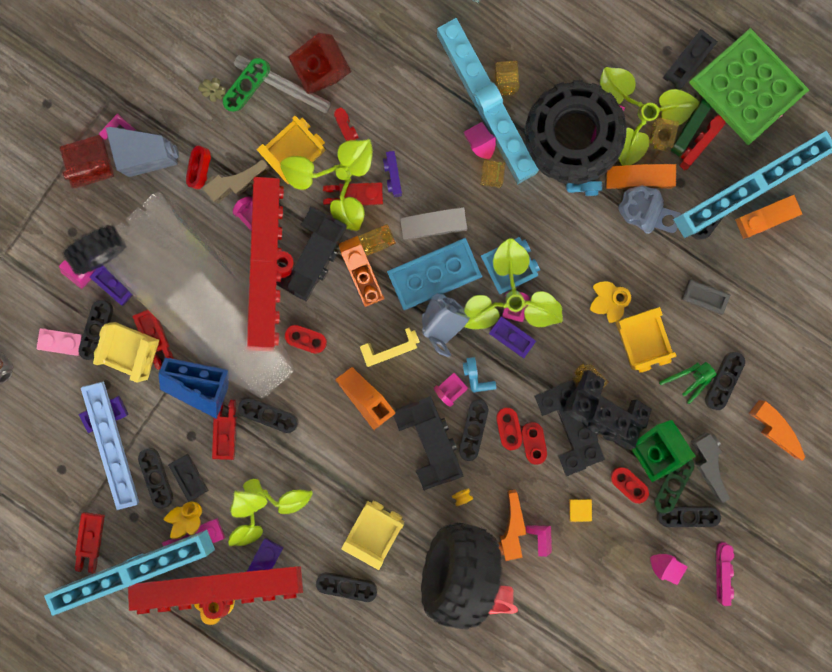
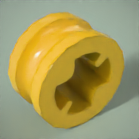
M469 488L452 495V498L456 499V506L473 500V496L469 495Z

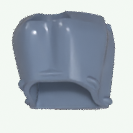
M641 185L624 192L623 201L618 209L627 223L639 227L647 234L653 232L654 228L670 233L676 232L678 227L675 222L672 226L667 227L663 225L662 220L666 215H672L676 218L681 214L663 208L664 200L658 189Z
M435 294L422 314V334L429 338L436 352L450 357L451 353L445 344L467 324L470 317L465 314L463 307L454 299L448 298L443 294ZM437 344H439V345L444 349V351L441 350V349L437 346Z

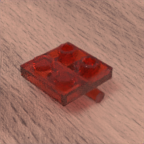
M100 135L59 147L66 171H63V177L65 180L69 179L71 188L75 189L114 177L104 139Z

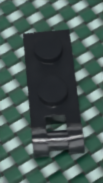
M700 29L663 76V79L667 82L671 81L675 84L674 87L677 90H681L718 41ZM677 69L684 73L682 78L675 74Z

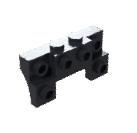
M311 206L300 225L313 232L291 274L281 278L280 282H276L277 286L306 302L316 284L320 280L323 281L327 276L329 270L326 268L330 261H335L339 253L337 250L338 244L348 227L344 223ZM279 263V265H278L279 267H282V268H283V267H286V266L283 265L282 263Z
M590 370L584 371L577 388L567 399L563 412L585 424L589 430L602 434L603 438L608 441H613L625 449L636 448L640 430L647 428L652 409L636 399L631 400L628 410L625 411L601 396L605 379Z
M572 379L534 395L541 416L554 411L558 412L572 450L557 455L566 477L605 460L597 435L600 433L589 430L585 424L563 412L567 399L577 388Z
M431 395L394 410L396 414L393 417L399 431L415 425L430 461L429 465L416 470L424 491L464 476L454 453L455 450H458L454 439L448 438L446 431L449 430L445 418L440 419Z

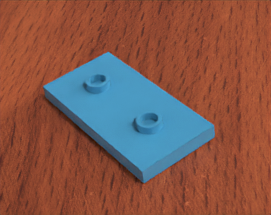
M466 238L387 271L404 311L430 300L435 294L447 293L482 278Z

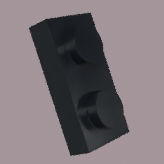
M189 454L168 464L188 502L209 491Z

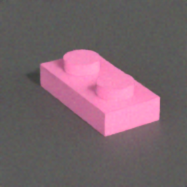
M40 328L37 350L80 356L78 350L83 335Z

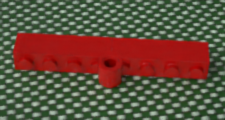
M254 177L247 351L273 352L274 346L279 345V333L275 332V324H279L280 311H275L276 303H280V290H276V282H280L281 278L291 274L294 263L289 253L282 251V248H278V240H282V227H278V219H283V207L279 206V199H283L284 186H280V178ZM283 262L287 266L282 268L278 266V263Z
M301 566L137 583L128 586L129 611L137 610L138 615L150 613V609L157 608L158 612L171 611L172 606H178V610L192 609L191 604H199V608H203V613L207 618H222L229 613L233 600L241 599V604L253 603L255 602L254 598L262 597V601L276 600L275 596L284 595V599L297 598V593H303ZM216 603L219 606V610L217 612L214 609V605Z

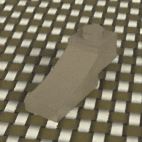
M262 159L251 168L229 177L212 176L205 182L206 186L202 189L215 203L219 204L232 192L240 197L253 185L254 177H263L271 168Z

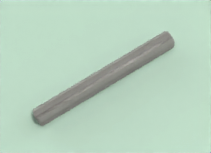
M238 55L234 65L244 71L251 61ZM256 64L257 71L251 75L255 76L258 72L263 73L262 66ZM271 71L264 80V82L324 113H327L331 106L329 101Z

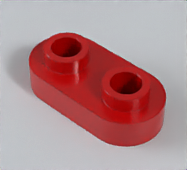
M196 146L190 154L186 175V184L190 188L201 189L207 181V173L211 161V154L208 148Z
M292 325L285 332L286 342L296 348L311 353H321L327 346L326 337L322 333ZM294 332H299L300 338L298 340L293 338ZM314 339L320 340V345L318 347H315L313 345Z
M502 408L496 415L500 441L507 450H516L522 444L518 415L511 408ZM509 414L511 417L510 421L504 422L503 416ZM513 435L515 437L514 442L509 443L507 437Z
M528 422L521 430L525 456L530 463L539 465L547 458L544 432L538 423ZM535 429L537 432L536 436H529V431ZM536 450L540 451L538 458L533 457V452Z
M625 467L613 469L610 475L612 484L629 500L640 504L648 499V487ZM619 474H624L622 481L617 479ZM635 488L640 489L638 495L633 494Z

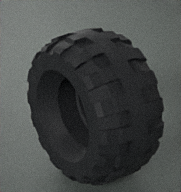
M573 80V82L569 83L562 82L556 84L538 97L527 117L525 141L531 158L544 175L560 183L583 184L598 179L613 167L624 148L627 126L623 109L610 92H606L602 89V86L595 83L589 84L583 82V80ZM577 113L585 115L595 124L596 137L589 147L581 150H571L563 147L557 141L555 126L559 119L568 114Z
M458 522L453 525H445L433 538L429 551L426 554L425 565L422 571L421 602L426 615L437 624L467 630L471 627H477L489 616L490 610L494 607L502 575L501 550L496 538L489 532H486L484 528Z

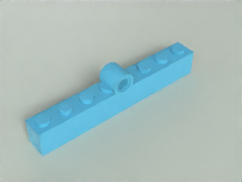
M457 18L438 27L437 36L491 135L495 136L496 146L516 183L519 184L536 175L539 170L506 111L497 86L491 83Z
M825 131L673 219L683 237L686 238L831 154L832 139L829 133Z
M205 530L146 554H139L123 563L56 588L44 597L52 616L206 557L215 548L208 530Z

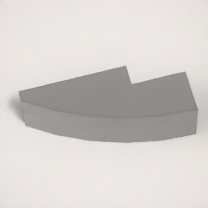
M464 207L400 219L403 240L467 231Z

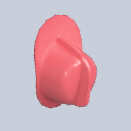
M500 585L495 599L496 602L489 614L517 613L518 608L513 605V588Z

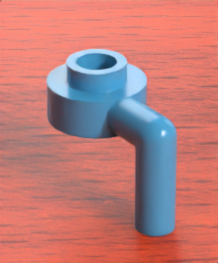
M602 182L566 184V190L569 193L585 192V196H597L598 192L602 191Z
M475 357L466 358L467 362L463 363L464 376L469 375L471 391L495 390V381L478 383Z

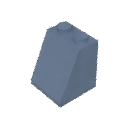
M114 127L106 128L116 169L122 174L132 177L178 165L177 158H179V152L176 145H173L171 141H168L163 136Z

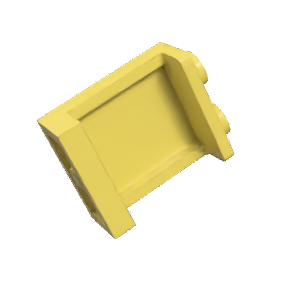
M117 322L104 324L99 333L100 340L98 346L94 351L93 364H104L131 375L129 380L136 383L148 380L159 340Z
M406 328L405 331L409 338L407 343L376 355L370 343L360 346L367 367L416 349V343H419L416 331Z
M373 500L372 503L367 501L341 549L379 570L401 528H403L405 521L401 520L403 517L394 511H391V513L385 511L382 504Z

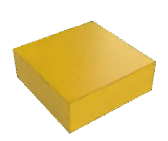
M569 499L570 522L592 521L591 499Z

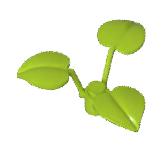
M605 67L600 77V86L606 92H610L617 99L618 104L622 103L625 99L639 107L638 117L641 122L635 131L627 128L624 148L619 157L622 166L636 163L647 152L649 137L647 134L639 132L647 121L656 119L659 112L662 111L661 117L665 123L672 126L680 125L691 116L699 105V101L694 96L676 89L668 90L660 95V108L654 103L643 104L633 100L628 95L632 94L635 90V78L625 69Z
M370 139L344 142L338 149L340 164L316 174L313 173V163L302 156L287 157L280 163L281 170L288 183L300 190L309 188L313 183L312 178L336 171V176L341 180H345V184L340 194L341 200H333L330 205L331 215L334 219L347 225L348 230H360L365 216L363 205L353 197L345 198L344 196L348 184L351 182L350 177L352 175L363 176L370 169L373 154Z
M509 238L500 244L493 257V266L496 273L500 276L509 274L511 291L505 297L506 302H495L492 304L491 299L485 295L471 297L464 308L465 314L470 317L464 327L469 329H485L493 326L500 317L499 311L495 308L496 306L508 307L513 312H518L523 307H526L524 310L525 318L529 324L535 327H546L562 323L561 308L551 294L537 291L532 295L531 301H524L522 294L516 291L513 274L520 275L524 273L529 267L530 259L525 248L513 238Z
M258 479L246 481L243 485L245 492L234 491L230 512L232 516L237 518L250 515L251 522L249 526L241 525L231 533L228 539L229 546L248 545L261 537L263 530L260 526H254V512L265 507L267 499L275 507H278L280 514H291L299 511L309 502L313 491L292 490L283 494L279 498V502H277L268 494L267 490L262 489Z

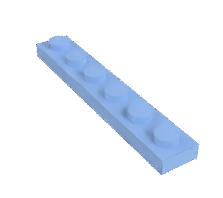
M102 381L82 386V395L116 509L119 510L138 505V496L105 383Z

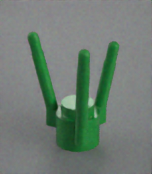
M704 362L702 365L696 363L692 367L660 381L659 384H666L695 371L693 377L696 381L682 393L683 396H686L701 384L687 400V404H691L706 385L712 382L711 379L716 376V372L707 362Z

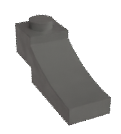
M704 432L691 441L701 457V460L696 462L695 465L716 499L724 503L730 497L723 485L719 471L718 455L722 453L719 448L721 444L714 434L711 436V434Z

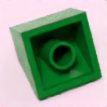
M673 420L653 427L638 439L636 448L632 449L651 482L657 481L696 457Z

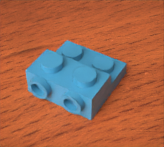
M520 237L514 239L525 248L527 253L531 251L526 240L522 241ZM496 248L481 255V258L500 295L510 290L511 284L509 274L500 276L494 269L493 257L497 250ZM530 259L529 267L524 273L520 275L513 274L515 287L539 276L537 272L540 271V268L535 259Z

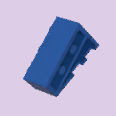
M165 357L158 373L160 390L217 419L229 387L228 370Z

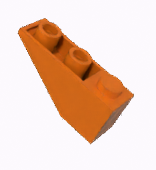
M356 236L339 243L341 254L364 306L367 307L384 300L359 237Z
M353 367L335 379L373 430L396 414L385 398Z

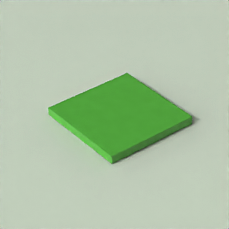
M751 28L689 82L747 145L751 144L809 91Z

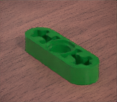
M255 58L248 64L223 97L225 109L235 112L240 111L270 73V65L265 59ZM256 64H263V73L258 72L254 76L255 78L248 75L249 72L250 74H254L257 71V68L255 67ZM244 79H249L252 83L251 89L247 92L241 87ZM239 93L245 95L244 98L243 96L237 98V106H230V97L235 98Z

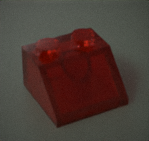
M317 33L288 56L307 94L334 85L352 72L331 34Z

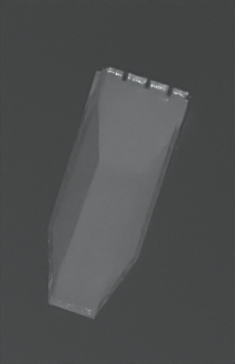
M158 191L142 204L147 210L146 212L138 207L126 218V221L130 224L129 227L123 222L116 227V230L126 244V249L118 254L119 256L111 259L110 262L103 264V266L203 365L228 370L230 381L264 399L295 371L280 336L279 345L274 346L273 352L247 351L249 286L171 198Z

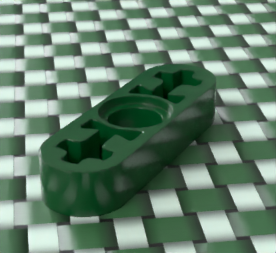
M704 98L700 101L670 149L677 156H680L686 149L711 109V105Z
M693 460L687 462L686 466L689 467V470H683L680 476L673 474V472L667 474L654 499L656 511L666 514L674 509L694 470ZM680 468L674 470L675 473H678ZM670 479H677L679 481L680 487L677 491H673L668 487ZM665 490L667 493L675 495V498L670 496L667 501L670 506L662 509L659 499H665L667 495L663 493Z

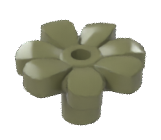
M212 78L211 81L204 79L203 84L200 83L198 90L202 92L201 94L204 97L210 96V101L216 102L217 98L223 100L226 93L225 87L219 86L220 80L218 78Z

